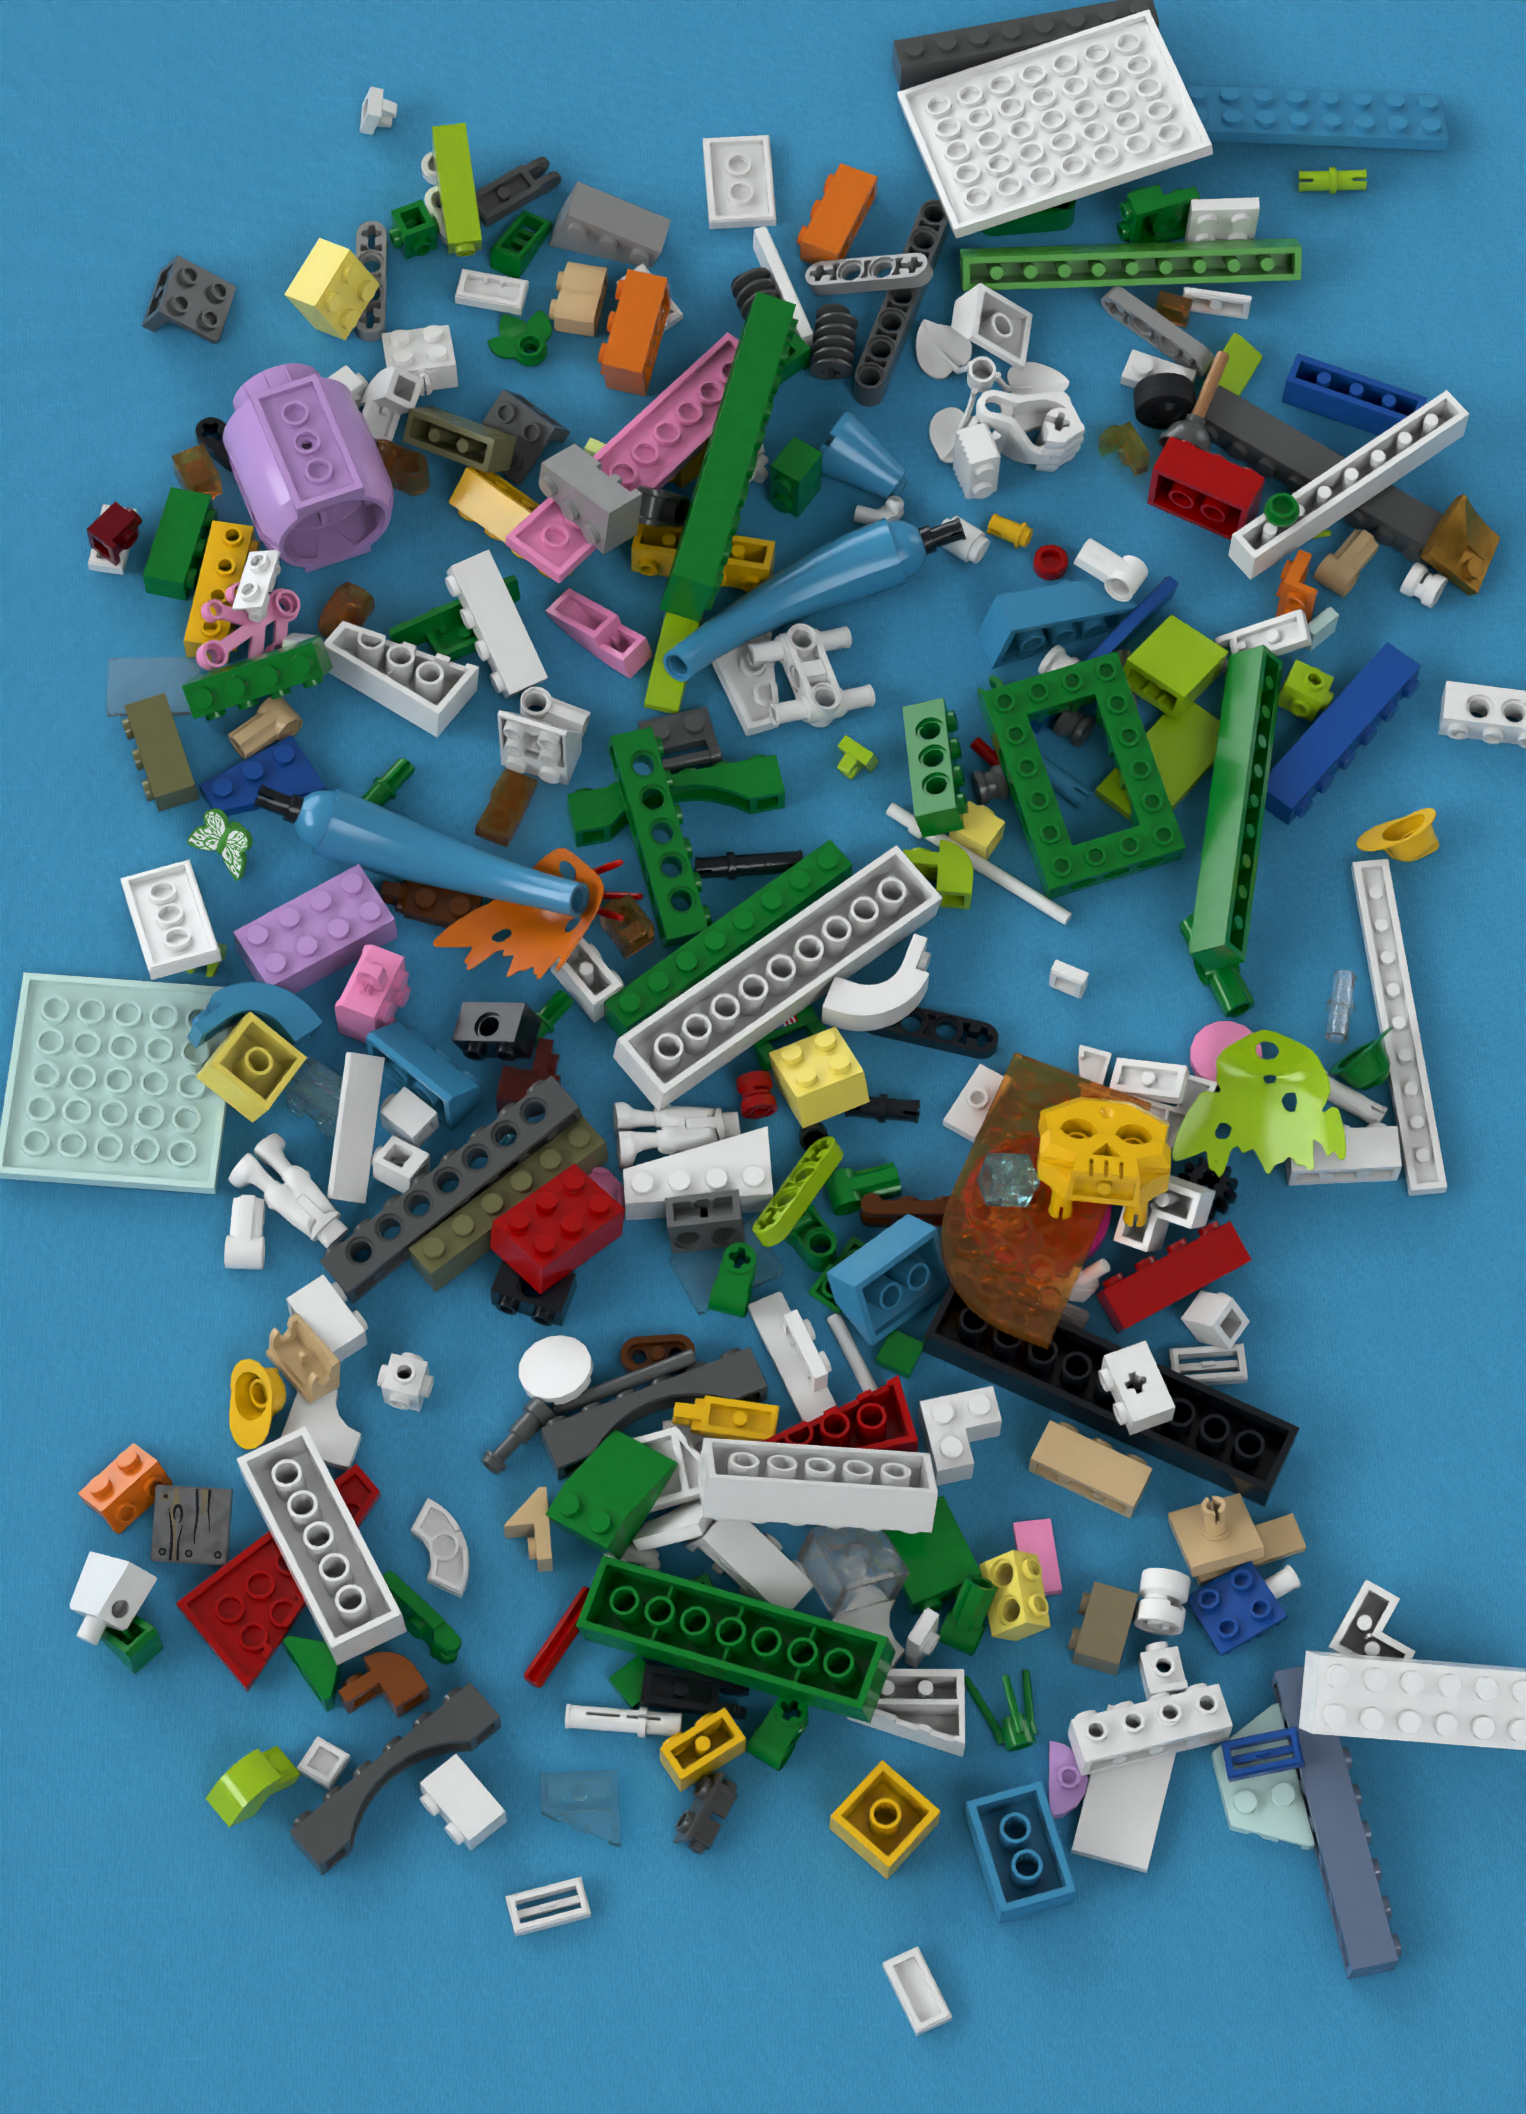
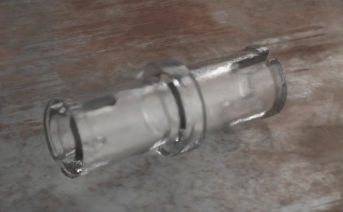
M1337 970L1334 972L1331 998L1326 1003V1010L1329 1015L1325 1038H1327V1041L1335 1044H1343L1348 1041L1350 1016L1355 1012L1356 1005L1353 1001V994L1357 976L1349 970Z

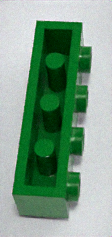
M318 635L193 677L181 687L193 718L197 719L205 716L206 720L210 721L226 715V708L237 705L239 710H243L258 704L259 697L270 694L271 699H276L291 693L290 687L302 683L304 688H309L324 682L323 676L333 666L322 637Z

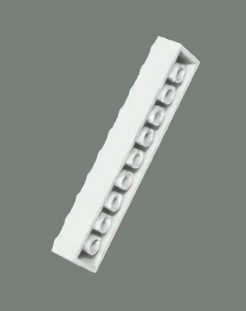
M896 845L618 1038L613 1058L655 1108L660 1111L829 992L835 976L846 980L934 918L942 901V896Z

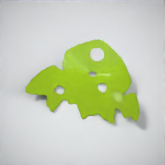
M1259 1030L1231 1044L1217 1057L1216 1081L1220 1092L1203 1091L1198 1095L1183 1119L1172 1151V1159L1176 1162L1204 1151L1207 1152L1209 1169L1215 1171L1216 1175L1221 1177L1226 1168L1231 1150L1238 1146L1242 1153L1254 1150L1265 1172L1270 1174L1276 1164L1284 1163L1287 1158H1292L1297 1165H1304L1307 1170H1313L1315 1168L1313 1158L1314 1140L1322 1144L1328 1157L1335 1152L1340 1160H1344L1346 1157V1138L1339 1109L1331 1107L1324 1112L1322 1111L1328 1100L1331 1086L1328 1075L1318 1056L1310 1048L1280 1033L1270 1030ZM1264 1041L1271 1042L1278 1047L1279 1053L1273 1059H1263L1257 1055L1256 1046ZM1273 1075L1276 1076V1080L1274 1083H1266L1264 1076ZM1286 1093H1295L1297 1104L1294 1112L1284 1108L1282 1099ZM1220 1123H1226L1232 1128L1229 1137L1226 1139H1218L1215 1135V1131Z

